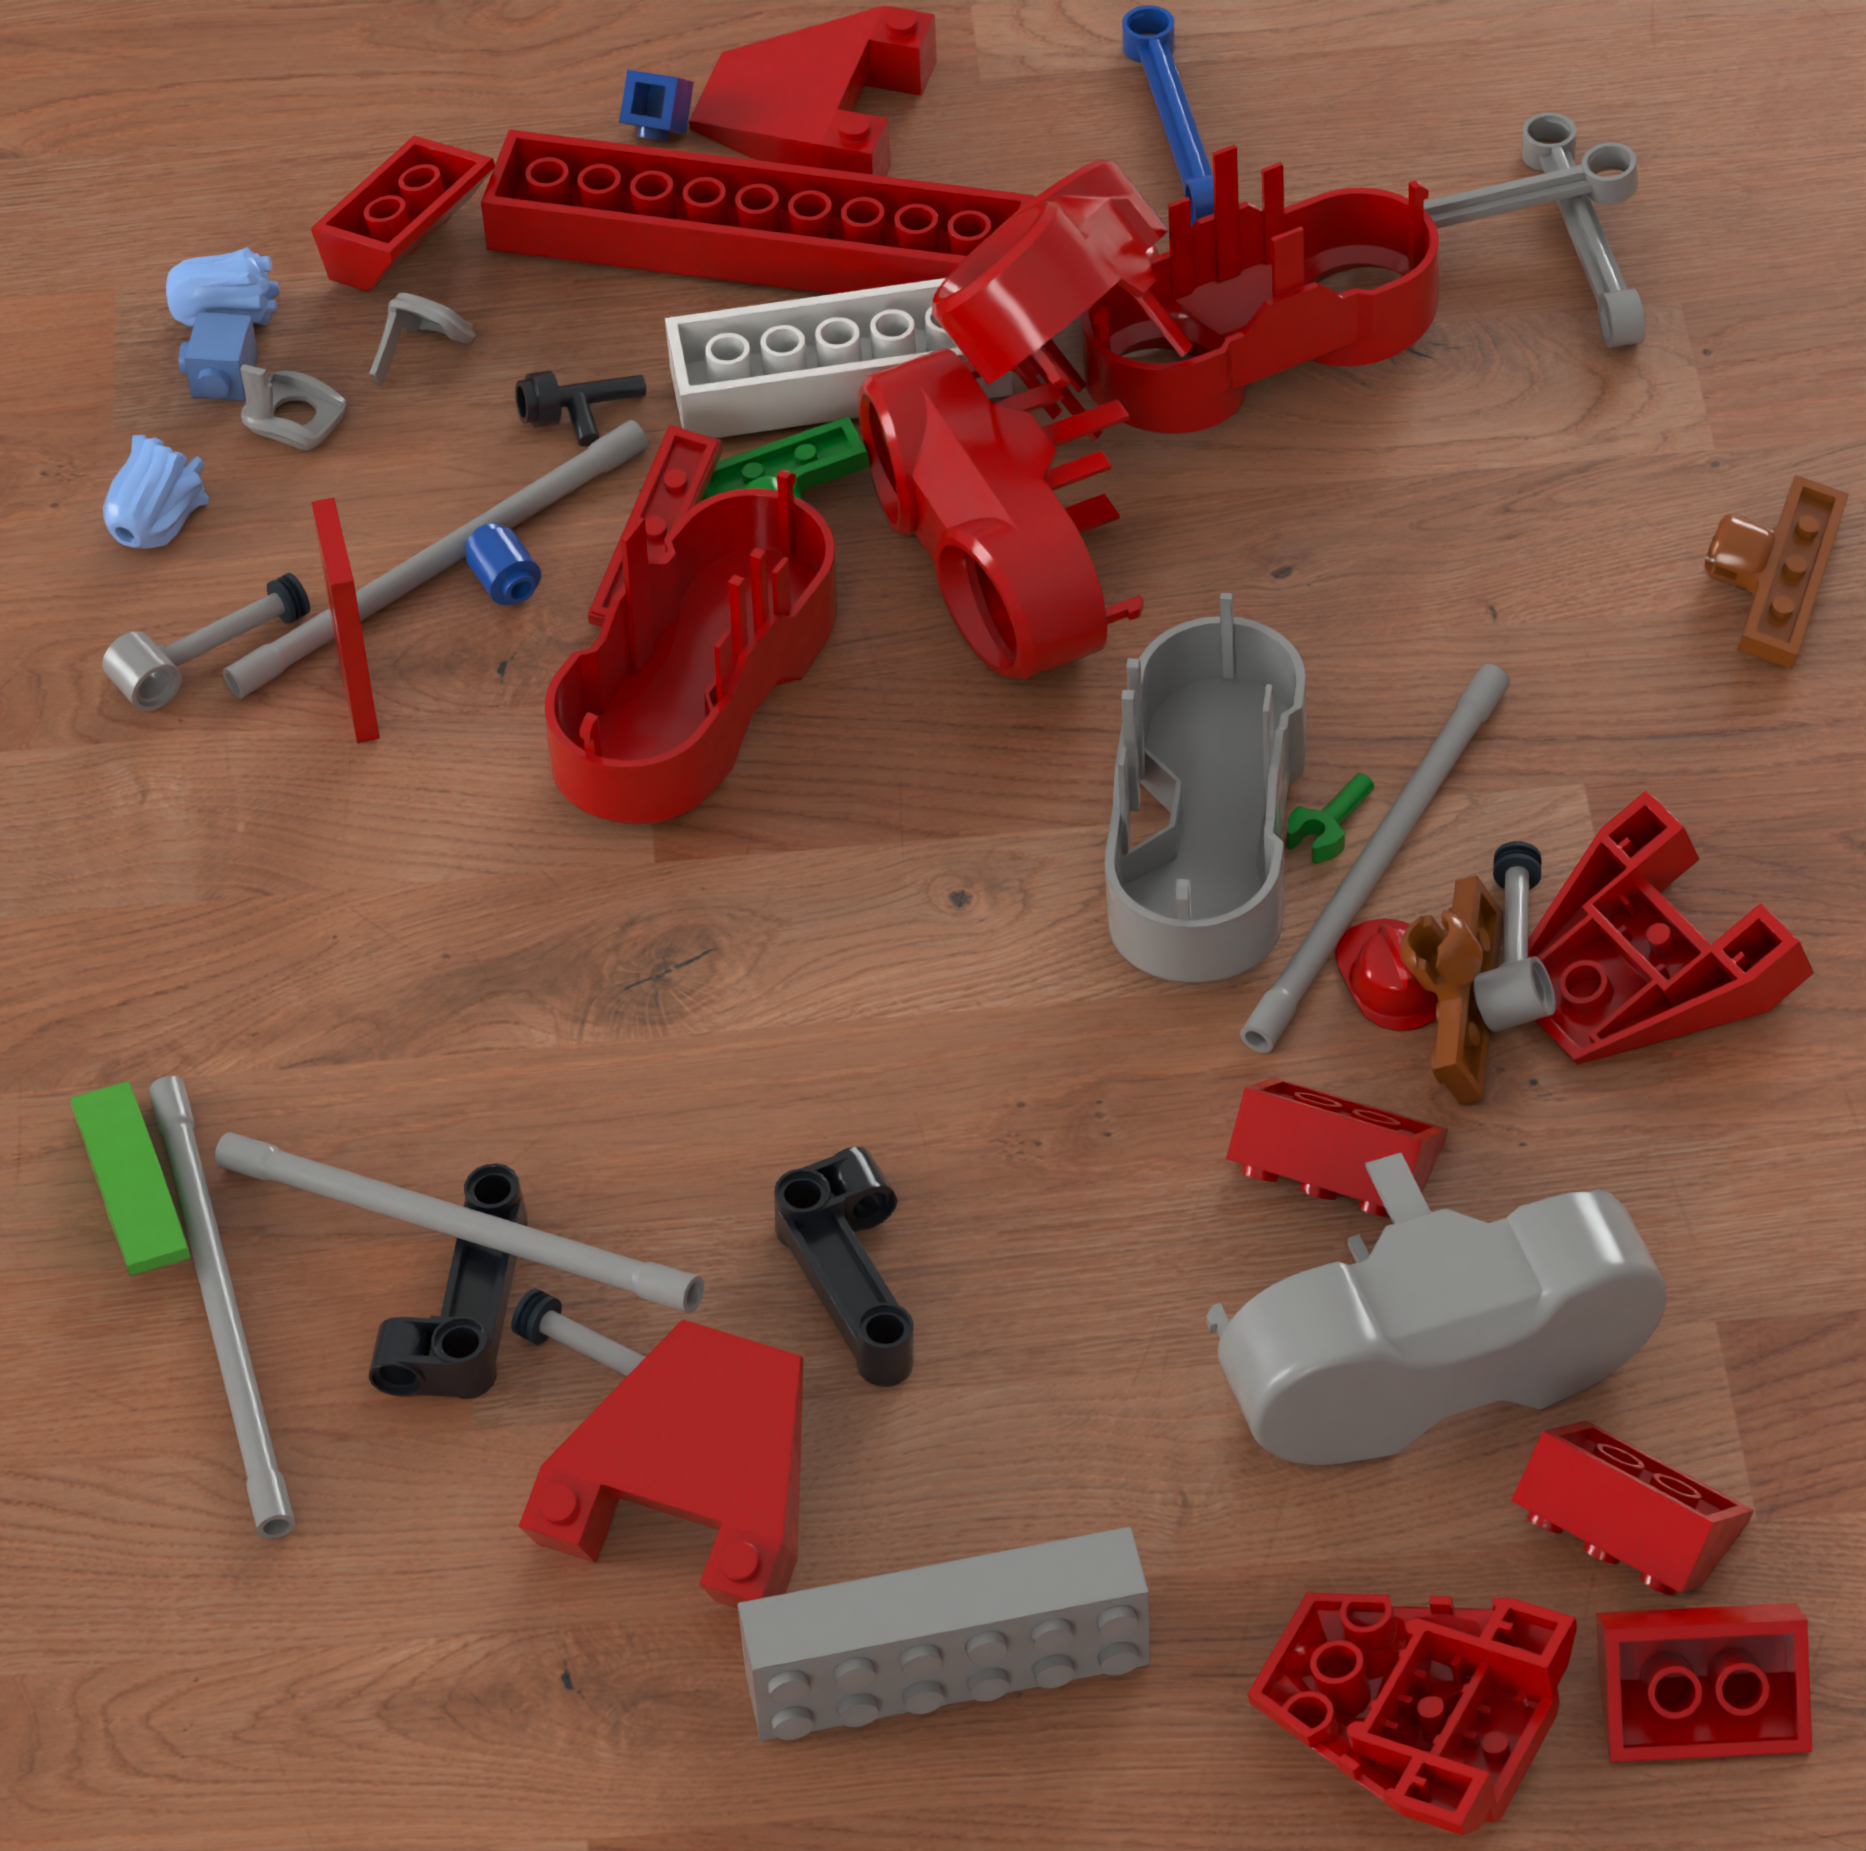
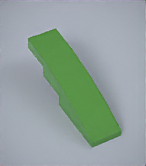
M129 1081L71 1097L70 1101L74 1116L85 1143L90 1164L129 1275L133 1276L191 1258L156 1152Z

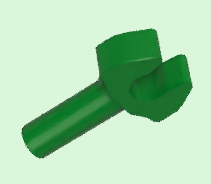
M1357 773L1321 811L1306 809L1301 806L1296 807L1288 818L1287 848L1292 850L1301 843L1304 837L1317 835V839L1312 844V863L1317 864L1337 857L1345 848V831L1339 825L1374 790L1373 781L1367 775Z

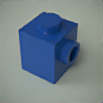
M627 70L619 123L637 126V137L668 142L669 132L686 134L694 81Z

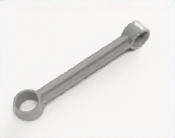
M1546 112L1536 114L1524 123L1522 159L1529 167L1548 173L1576 166L1574 162L1576 126L1570 118L1562 114ZM1547 140H1549V141H1556V142H1559V143H1556V144H1544V143H1540V141H1547ZM1583 194L1556 201L1598 303L1599 324L1606 346L1614 348L1642 343L1645 338V319L1639 294L1635 288L1627 289L1590 198Z
M1608 142L1598 144L1585 153L1582 165L1424 201V210L1431 216L1438 229L1586 194L1593 201L1602 204L1620 203L1629 199L1638 188L1636 155L1631 148L1621 143ZM1605 170L1623 171L1622 174L1613 177L1596 175Z

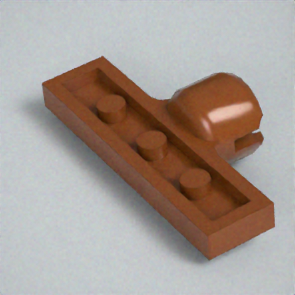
M1795 475L1776 527H1769L1766 524L1735 513L1726 514L1719 521L1718 529L1713 536L1706 555L1704 572L1711 579L1742 590H1748L1752 593L1753 599L1737 648L1738 651L1789 669L1793 668L1849 496L1848 493Z
M1477 875L1455 881L1453 905L1448 911L1443 910L1441 915V923L1446 929L1442 930L1432 915L1420 916L1411 923L1401 941L1403 962L1425 990L1437 994L1439 1001L1436 1005V1016L1439 1025L1436 1047L1432 1049L1430 1056L1431 1067L1438 1082L1444 1083L1460 1105L1483 1100L1490 1029L1484 1022L1476 1002L1474 979L1479 973L1497 968L1503 920L1502 909Z

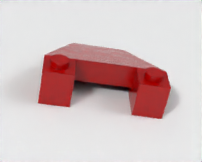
M884 5L722 52L689 119V129L758 161L886 176L891 166L888 118L852 111L864 86L922 96L937 63L935 14Z
M1647 790L1599 830L1528 938V958L1535 956L1541 960L1548 972L1555 995L1554 1014L1534 1021L1577 1065L1767 1013L1814 974L1800 941L1762 903L1758 904L1721 937L1710 944L1660 894L1700 859L1685 827Z
M682 1319L541 1465L519 1527L538 1545L596 1563L619 1499H623L719 1530L699 1583L715 1602L738 1609L737 1603L785 1594L798 1560L803 1394L802 1356Z

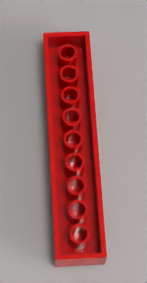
M509 129L496 161V167L493 169L482 197L481 209L487 250L837 294L947 278L969 253L1009 217L1034 199V195Z

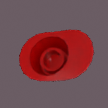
M1387 918L1367 920L1351 927L1341 937L1335 951L1338 969L1356 1006L1365 1018L1377 1026L1398 1032L1418 1030L1434 1022L1437 1018L1436 1005L1439 1001L1437 994L1425 990L1402 960L1401 941L1410 924Z

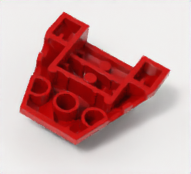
M1306 1592L1248 1691L1250 1704L1308 1747L1315 1750L1402 1816L1463 1836L1478 1830L1483 1822L1495 1823L1500 1821L1557 1717L1560 1704L1557 1685L1569 1665L1577 1630L1576 1618L1515 1598H1493L1492 1609L1454 1608L1453 1600L1450 1596H1430V1607L1392 1606L1389 1595Z

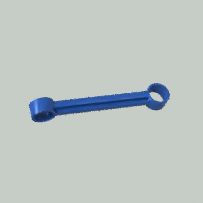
M1140 6L1130 10L1123 17V52L1129 59L1143 65L1184 187L1185 198L1188 197L1190 199L1192 227L1197 219L1214 213L1213 173L1172 57L1175 49L1174 17L1169 11L1158 6ZM1153 33V34H1157V35L1144 36V35H1141V34Z

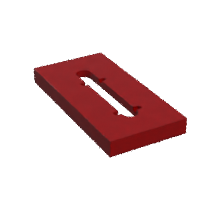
M335 498L313 501L311 504L337 656L357 743L380 739L354 579Z

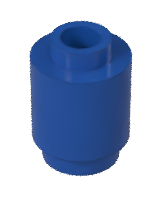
M488 523L478 527L468 537L465 544L467 564L494 602L500 605H512L521 603L531 597L540 582L541 570L511 529L505 528L498 523Z

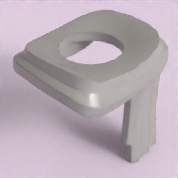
M399 293L388 304L387 321L369 375H371L372 381L383 385L402 329L409 333H414L418 329L446 334L453 341L470 344L474 342L477 335L473 331V324L464 320L457 313L442 304L413 294Z
M245 364L240 368L246 395V404L242 409L241 418L243 424L249 427L255 434L308 451L315 449L321 444L345 416L347 408L345 399L315 377L295 371H279L268 377L266 369ZM297 400L309 403L316 410L314 418L304 425L274 415L276 408L281 404Z

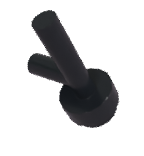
M543 371L528 373L524 380H517L515 386L516 407L523 424L531 423L534 428L559 425L562 413L561 408L567 407L580 446H590L591 443L600 438L589 404L646 395V383L643 375L558 386L553 372Z

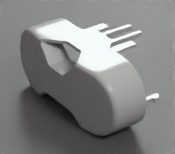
M1221 593L1220 616L1194 619L1174 626L1153 640L1139 659L1128 658L1126 666L1127 690H1122L1121 696L1122 726L1115 763L1113 808L1105 851L1109 934L1116 949L1133 966L1154 977L1179 983L1216 982L1238 976L1252 969L1264 960L1277 944L1282 931L1285 913L1284 842L1281 840L1288 786L1304 773L1307 744L1305 668L1295 647L1279 632L1262 623L1234 617V593ZM1139 783H1141L1171 813L1169 826L1129 850L1131 839L1130 811H1139Z
M1400 1152L1365 1163L1371 1180L1393 1224L1384 1228L1370 1255L1360 1234L1348 1237L1347 1245L1354 1257L1355 1264L1347 1265L1336 1261L1285 1278L1253 1297L1230 1321L1221 1303L1212 1305L1206 1315V1324L1210 1333L1217 1331L1220 1337L1218 1345L1220 1365L1255 1440L1269 1453L1282 1460L1303 1465L1323 1466L1396 1455L1442 1418L1500 1400L1542 1410L1596 1384L1633 1357L1653 1334L1666 1307L1667 1288L1629 1212L1611 1193L1596 1189L1590 1192L1561 1194L1519 1206L1507 1218L1486 1223L1448 1208L1431 1212Z

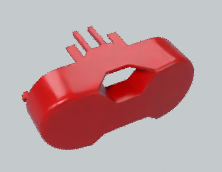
M780 470L777 474L778 491L758 488L738 489L720 493L701 501L687 511L664 538L665 555L660 561H648L644 518L639 517L621 539L625 583L610 602L599 637L589 649L572 652L552 678L545 696V718L552 777L562 794L582 811L611 822L651 824L674 819L696 808L732 771L751 716L773 687L794 680H801L826 644L837 617L834 537L824 517L810 504L794 496L793 485L796 483V474L787 470Z

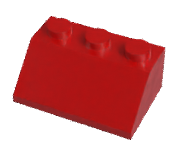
M418 136L410 138L310 228L329 280L367 292L371 290L403 259L413 253L437 228L447 222L474 195L496 167L493 158Z
M1273 1077L1244 1087L1226 1159L1243 1164L1241 1173L1246 1176L1267 1182H1277L1279 1175L1302 1182L1300 1191L1305 1194L1326 1200H1336L1338 1193L1359 1199L1360 1210L1390 1218L1365 1167V1163L1401 1152L1422 1193L1445 1143L1448 1129Z
M1586 1420L1542 1431L1511 1499L1512 1502L1529 1510L1527 1519L1536 1526L1556 1534H1562L1565 1530L1585 1541L1583 1549L1593 1557L1615 1565L1619 1564L1621 1560L1642 1572L1640 1580L1644 1584L1658 1592L1672 1596L1676 1595L1677 1591L1684 1593L1703 1586L1746 1527L1754 1512L1753 1509Z
M1796 1603L1596 1613L1598 1675L1610 1762L1813 1752L1808 1620Z

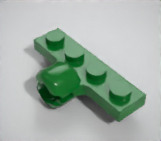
M847 416L718 461L701 501L720 493L738 489L758 488L778 491L777 474L780 470H787L796 474V483L793 485L794 496L803 500L800 493L809 488L869 468L867 450L850 417Z

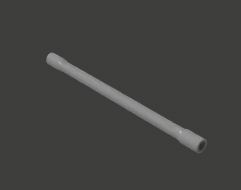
M633 420L627 421L591 443L584 452L357 590L356 597L360 621L365 620L464 559L467 555L465 551L466 541L470 534L478 527L488 523H498L505 528L512 529L601 473L610 472L648 448V440L642 428ZM326 609L273 643L262 645L223 669L224 680L231 692L239 699L244 698L281 675L288 666L334 639L330 609Z
M1493 664L1480 666L1457 701L1454 713L1272 989L1264 994L1240 1031V1037L1252 1050L1268 1053L1273 1049L1295 1015L1297 1005L1479 726L1489 718L1508 689L1510 679L1500 667Z
M165 1076L151 1084L149 1094L159 1133L164 1138L247 1475L246 1488L257 1533L263 1538L275 1539L289 1534L295 1527V1519L285 1479L278 1469L194 1134L195 1121L186 1085L183 1079L177 1076Z
M225 1133L216 1147L215 1160L221 1168L263 1181H277L633 1292L642 1299L680 1311L694 1312L703 1297L704 1281L701 1276L656 1262L638 1261L281 1151L275 1145L237 1133Z

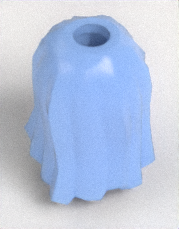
M246 247L232 253L183 260L171 268L166 280V296L170 313L175 320L190 328H193L198 312L251 315L253 323L268 326L271 314H275L277 309V301L273 298L279 296L280 291L278 282L269 281L267 272L272 271L271 257H260L259 254H254Z
M132 435L130 456L113 479L102 507L104 521L112 537L118 543L136 549H149L167 545L178 534L193 510L199 506L208 505L210 498L204 492V481L200 476L205 463L200 457H193L185 465L187 457L184 454L176 451L173 452L171 448L164 446V442L156 437L147 439L145 435Z

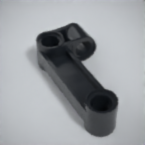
M864 1147L847 1148L830 1158L803 1168L788 1171L776 1182L774 1190L775 1231L777 1238L784 1246L789 1247L856 1358L859 1374L866 1381L877 1386L899 1384L907 1379L913 1368L914 1323L907 1310L898 1305L854 1233L858 1230L873 1228L891 1216L898 1202L892 1187L870 1152Z
M498 1163L485 1164L476 1168L468 1175L464 1183V1207L525 1226L528 1225V1215L520 1181L513 1169ZM457 1238L441 1316H431L430 1318L394 1317L383 1321L378 1329L369 1370L371 1384L381 1392L400 1397L429 1395L469 1399L485 1394L494 1385L497 1378L495 1363L517 1256Z

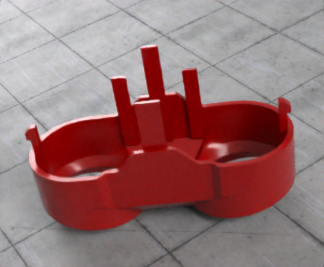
M1234 144L1212 152L1214 213L1197 219L1191 227L1190 199L1186 197L1168 204L1170 251L1148 259L1157 280L1149 290L1193 345L1187 353L1197 357L1172 363H1146L1122 357V355L1143 349L1160 348L1175 350V348L1135 297L1123 288L1115 285L1081 314L1084 381L1087 384L1086 389L1090 397L1098 406L1118 399L1129 414V420L1123 423L1134 428L1160 434H1187L1211 428L1230 418L1239 409L1244 400L1245 386L1313 360L1318 363L1339 367L1363 366L1383 361L1406 350L1419 340L1432 324L1439 300V236L1433 219L1424 210V200L1429 198V190L1425 185L1417 180L1409 182V198L1381 189L1345 188L1329 191L1284 208V167L1279 162L1261 169V209L1247 201L1239 203L1236 145ZM1363 267L1383 268L1394 271L1402 276L1370 291L1353 288L1340 294L1318 284L1333 274Z
M1099 159L1079 168L1024 205L956 266L937 289L933 297L932 315L987 385L1008 371H1012L1020 377L1028 389H1032L1042 385L1036 378L1040 374L1046 383L1051 382L1052 385L1059 388L1063 394V400L1060 401L1072 416L1086 410L1066 385L1070 383L1076 392L1079 393L1087 384L1051 338L1078 318L1115 285H1118L1135 297L1181 357L1186 355L1193 347L1149 290L1157 280L1146 251L1168 232V229L1118 164L1112 160ZM1056 402L1043 407L1052 419H1055L1062 412ZM1100 430L1089 434L1088 437L1094 442L1103 432Z
M948 348L939 349L866 376L858 395L859 419L863 444L867 450L870 464L869 470L882 511L890 527L895 532L905 537L912 534L917 536L935 563L938 585L955 625L971 649L988 667L1010 679L1022 681L1101 651L1107 641L1108 624L1126 617L1129 621L1140 617L1144 609V600L1140 595L1105 608L1096 570L1080 533L1120 519V514L1109 498L1103 493L1064 508L1053 493L1056 489L1112 469V464L1101 450L1050 469L1056 457L1055 447L1129 420V414L1118 399L1041 427L1030 411L1063 400V394L1059 388L1049 382L992 403L976 381L981 376L969 360L963 362L955 352Z

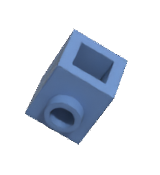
M208 312L197 313L189 342L183 341L179 351V370L181 374L188 376L191 397L246 400L240 368L243 364L255 367L258 357L252 316Z

